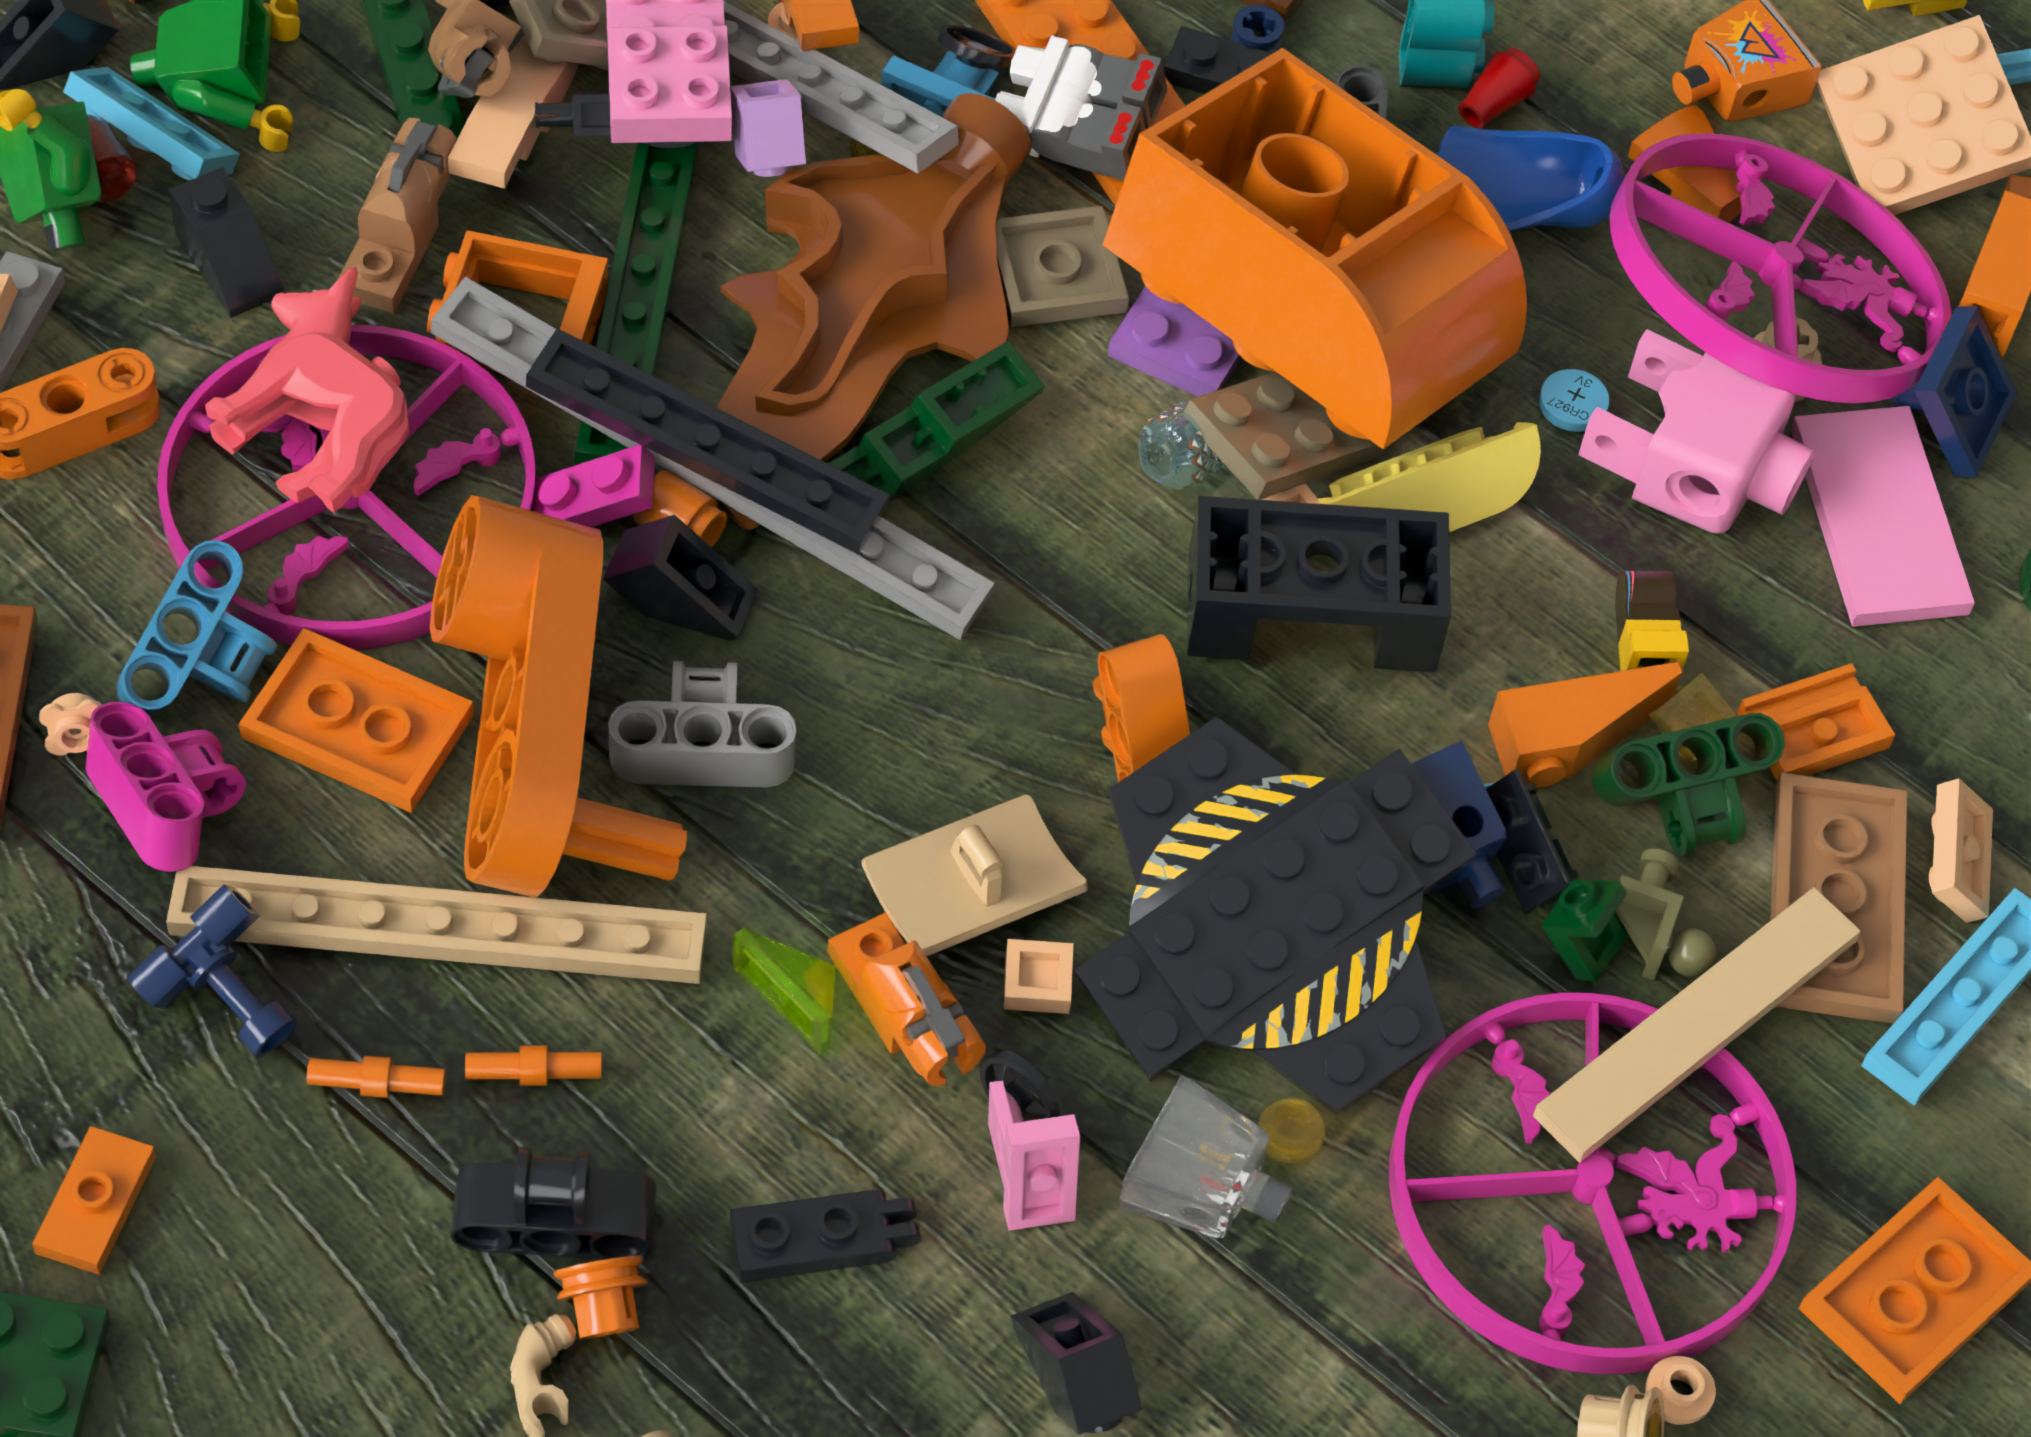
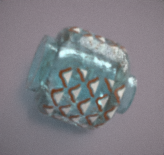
M1189 401L1176 404L1148 419L1139 433L1138 457L1143 471L1151 479L1168 489L1183 490L1193 486L1217 472L1224 464L1207 446L1203 432L1196 421L1184 412Z

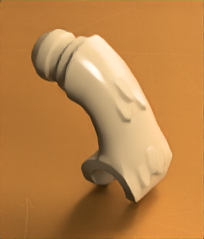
M554 1314L543 1323L537 1322L533 1325L528 1323L518 1339L510 1367L511 1383L514 1385L517 1408L523 1430H525L529 1437H545L542 1423L537 1418L540 1414H553L559 1419L560 1424H568V1399L563 1390L554 1385H543L541 1380V1372L552 1363L551 1359L555 1358L560 1350L573 1345L576 1339V1329L566 1315Z

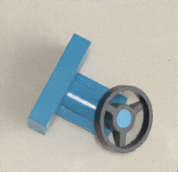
M944 25L941 27L938 42L949 51L934 72L896 56L891 57L882 71V86L941 116L951 101L961 94H979L995 100L988 95L999 80V72L990 69V67H1011V61L1016 49L1007 42L988 33L959 25Z

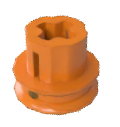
M627 1256L594 1261L553 1272L554 1277L562 1281L563 1290L557 1296V1300L574 1301L580 1339L603 1337L639 1329L633 1289L648 1284L647 1280L639 1276L638 1266L641 1265L643 1256Z

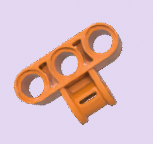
M1163 634L1108 649L1098 654L1099 675L1094 678L1092 685L1095 696L1102 701L1106 725L1101 730V736L1104 745L1113 753L1118 782L1190 735L1178 661L1169 640Z

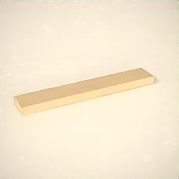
M1813 887L1537 1104L1533 1117L1580 1163L1856 943L1861 931Z

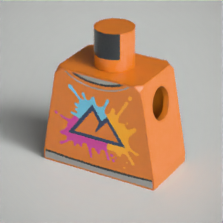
M1744 0L1696 30L1685 60V69L1673 75L1672 84L1677 98L1683 104L1688 105L1707 98L1724 120L1735 122L1810 103L1822 65L1769 0Z

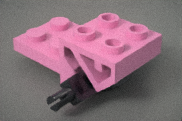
M606 0L609 92L575 93L572 96V103L535 102V114H559L558 116H536V128L573 126V133L578 137L611 136V143L643 142L659 148H680L692 145L698 141H731L733 123L724 0ZM801 98V108H802V110H803V98Z

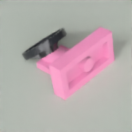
M996 1051L982 1063L980 1078L989 1099L988 1126L1004 1186L1003 1210L1008 1230L1075 1221L1080 1134L1075 1115L1060 1116L1058 1101L1051 1086L1029 1061L1010 1051ZM994 1064H997V1077H996V1078H995V1074H994ZM1013 1069L1030 1083L1038 1094L1043 1106L1034 1100L1029 1088L1016 1078Z

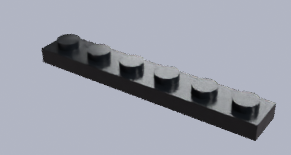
M558 328L526 375V387L858 555L887 508L889 494Z

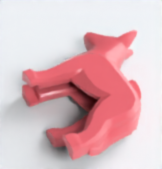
M356 267L349 268L330 289L307 292H280L275 294L272 300V309L282 324L290 329V332L269 350L255 373L237 392L225 398L214 397L205 405L207 417L215 419L209 425L212 438L231 454L237 452L260 431L287 414L317 428L330 431L314 459L299 471L283 475L276 481V485L283 494L296 503L318 495L326 507L333 513L339 510L351 496L361 497L370 490L380 471L405 443L410 433L407 402L404 393L399 388L401 382L395 369L381 357H375L369 361L350 346L352 320L362 303L360 297H353L357 280Z

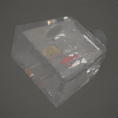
M1181 1075L1124 1176L1119 1207L1214 1238H1223L1231 1227L1240 1208L1276 1224L1287 1205L1293 1187L1261 1172L1270 1142V1136L1267 1132L1193 1080Z

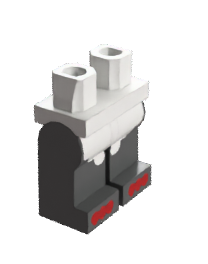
M1051 36L1046 49L1018 45L1011 61L1010 76L1012 83L1029 87L1026 96L1023 97L1001 91L997 94L995 101L1014 113L1027 129L1032 146L1030 156L1039 157L1040 154L1053 161L1124 181L1139 134L1153 126L1166 95L1167 84L1162 58L1139 53L1135 61L1103 54L1099 50L1086 45H1069L1067 39Z

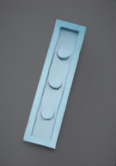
M2014 888L1872 1047L1861 1066L1915 1106L2031 974V899Z

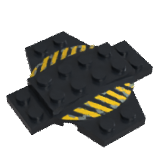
M1215 717L1108 789L1129 865L1136 882L1130 910L1129 932L1075 968L1074 972L1150 1082L1203 1045L1225 1051H1230V1049L1253 1051L1266 1060L1268 1066L1333 1114L1338 1115L1445 1041L1446 1033L1417 944L1416 935L1422 914L1423 895L1476 859L1477 853L1401 749H1398L1351 782L1348 779L1338 782L1322 777L1297 775L1218 717Z

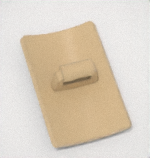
M1029 795L1016 797L863 858L861 862L866 876L889 919L906 942L917 941L926 956L1088 890L1086 878L1075 869L1060 850L1043 822L1032 797Z

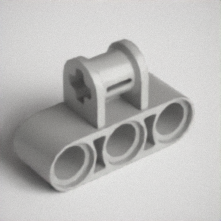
M673 661L671 701H631L617 707L611 714L608 723L610 766L617 777L635 784L763 788L778 786L787 781L794 771L797 736L795 720L788 711L779 706L736 703L737 663L728 662L725 669L686 667L683 661ZM632 740L647 741V743L641 745L629 744L628 742ZM696 742H708L712 745L700 747L693 744ZM768 743L777 747L765 749L758 747V745Z

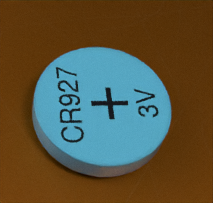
M1565 369L1553 373L1545 380L1539 396V406L1545 418L1553 425L1567 431L1580 432L1586 430L1588 420L1596 407L1607 411L1609 394L1605 385L1594 375L1582 370Z

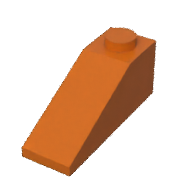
M1679 662L1498 691L1488 726L1505 776L1518 769L1520 774L1525 776L1528 784L1534 783L1537 788L1549 787L1563 779L1571 778L1670 707L1682 675Z

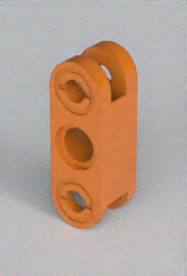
M114 349L1 392L0 478L16 480L31 476L143 432L153 426L159 418L161 404L156 387L155 370L150 358L145 353L136 349ZM19 448L20 455L17 457H7L2 452Z

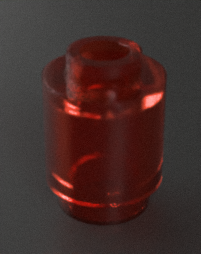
M87 115L101 189V197L98 202L118 199L134 183L137 176V166L110 125L92 115Z

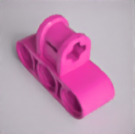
M108 702L98 706L92 712L85 768L87 775L140 858L147 865L157 870L172 872L191 867L197 861L203 818L223 813L232 808L241 799L246 788L245 778L236 766L227 764L222 757V744L213 732L205 729L192 730L163 737L149 715L142 708L126 702ZM200 747L203 748L206 754L202 753ZM204 791H208L212 797H208Z

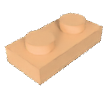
M1958 778L1937 785L1936 812L1932 816V830L1935 836L1933 866L1929 871V882L1932 894L1965 923L1989 917L1993 809Z

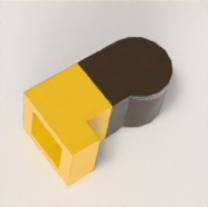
M1620 571L1615 596L1620 671L1644 668L1639 665L1641 658H1665L1664 664L1679 662L1681 670H1683L1689 653L1687 632L1681 629L1679 609H1676V583L1673 573L1667 571Z

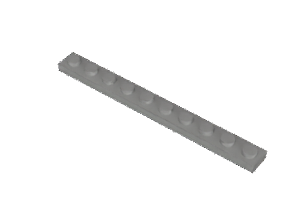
M464 277L431 319L432 334L527 388L526 375L556 330L554 327L467 277ZM532 391L626 447L630 448L640 445ZM648 449L655 456V463L958 640L962 639L992 594L994 582L882 517L858 555Z

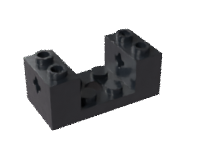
M1198 496L1188 554L1187 656L1249 660L1257 618L1373 626L1374 668L1436 672L1451 619L1449 513ZM1313 555H1326L1332 558L1339 567L1332 571H1319L1312 568L1306 559Z

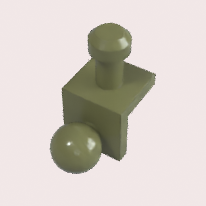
M1655 847L1647 849L1642 853L1638 868L1642 873L1640 881L1621 875L1619 881L1627 894L1614 914L1618 921L1623 924L1646 962L1642 977L1655 980L1664 954H1668L1671 966L1678 973L1688 977L1701 976L1713 967L1716 961V944L1708 933L1697 928H1687L1679 931L1674 936L1671 935L1684 896L1665 890L1667 882L1675 879L1679 868V861L1672 852L1665 848Z

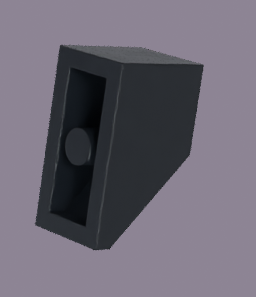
M18 0L0 20V89L4 91L70 73L71 71L84 69L119 31L107 0Z
M224 167L168 190L175 235L230 318L273 300L274 295L277 293L285 292L253 211Z
M675 514L624 530L603 578L607 584L645 617L728 641L739 638L758 591V588Z
M1070 1292L1011 1315L1014 1330L1054 1412L1078 1435L1085 1432L1101 1433L1111 1430L1121 1423L1123 1417L1143 1410L1123 1334L1077 1294Z

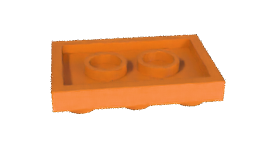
M303 628L240 721L239 730L240 737L244 740L412 813L474 717L473 701Z
M1937 1177L1803 1298L1798 1309L1890 1396L1901 1404L2031 1283V1261L1945 1182Z

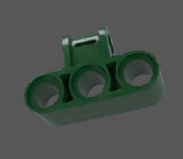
M1749 713L1630 741L1602 755L1596 761L1591 773L1592 786L1596 794L1605 803L1615 807L1629 806L1657 799L1669 844L1678 856L1691 855L1697 846L1722 840L1732 845L1741 843L1745 839L1746 820L1735 780L1743 779L1774 765L1782 756L1785 747L1784 734L1779 724L1771 717L1762 713ZM1739 732L1747 734L1753 740L1756 751L1753 761L1740 753L1737 746ZM1680 745L1689 748L1694 753L1697 759L1695 775L1688 773L1681 767L1678 760ZM1621 759L1627 760L1635 766L1639 776L1636 789L1627 786L1622 781L1618 768ZM1711 819L1712 821L1701 825L1697 823V821Z

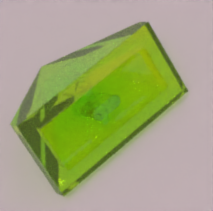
M742 928L733 935V968L821 1056L830 1049L836 966L746 928Z

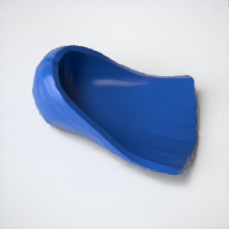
M1451 126L1441 140L1438 147L1439 152L1436 154L1468 176L1493 204L1509 232L1535 226H1559L1574 229L1594 226L1610 215L1612 202L1624 180V169L1618 154L1602 141L1585 135L1547 131H1501Z

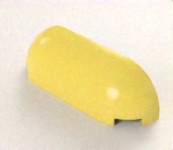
M1517 422L1514 429L1486 438L1483 427L1460 432L1334 481L1329 485L1331 497L1318 498V504L1449 513V532H1452L1507 510L1517 503L1528 491L1536 476L1540 462L1541 445L1537 424Z

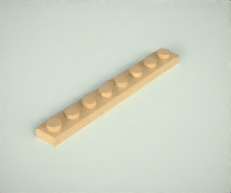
M191 866L184 870L176 871L166 921L169 935L185 937L196 926L190 916L225 884L238 890L260 915L235 940L238 942L699 984L707 927V913Z

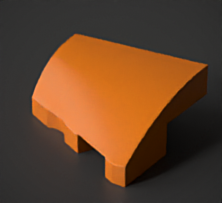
M1691 105L1665 117L1633 140L1628 157L1635 162L1638 156L1650 146L1675 136L1702 133L1715 134L1704 112L1697 105ZM1679 166L1663 169L1651 174L1672 190L1671 197L1727 223H1730L1742 211L1740 201L1742 193H1739L1735 188L1739 182L1736 170L1710 166Z

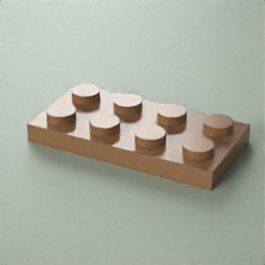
M1781 772L1775 787L1770 921L1815 887L1861 932L1856 943L1775 1007L1894 1024L1902 1015L1904 998L1907 790Z

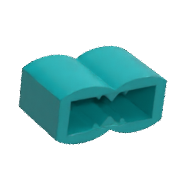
M1409 0L1407 17L1404 21L1399 47L1400 86L1468 89L1473 73H1482L1484 68L1485 40L1481 38L1482 35L1492 34L1494 1Z

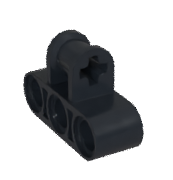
M520 1147L516 1164L482 1162L468 1164L459 1169L450 1237L458 1246L479 1252L589 1259H612L639 1255L645 1257L650 1253L652 1246L657 1186L655 1181L640 1173L591 1169L590 1152L579 1151L576 1157L572 1158L533 1155L530 1148Z

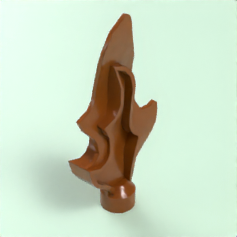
M973 93L961 94L951 101L941 115L942 118L957 125L959 145L920 173L908 169L883 154L817 161L785 172L766 188L767 232L791 236L797 241L800 252L782 269L740 275L720 286V291L724 296L750 314L757 332L751 349L716 408L826 463L849 443L866 420L890 378L907 358L934 349H940L973 362L1008 341L1007 309L997 263L996 224L1004 190L1031 152L1032 146L1029 133L1019 118L1008 108L989 97ZM716 499L740 528L751 530L759 526V523Z

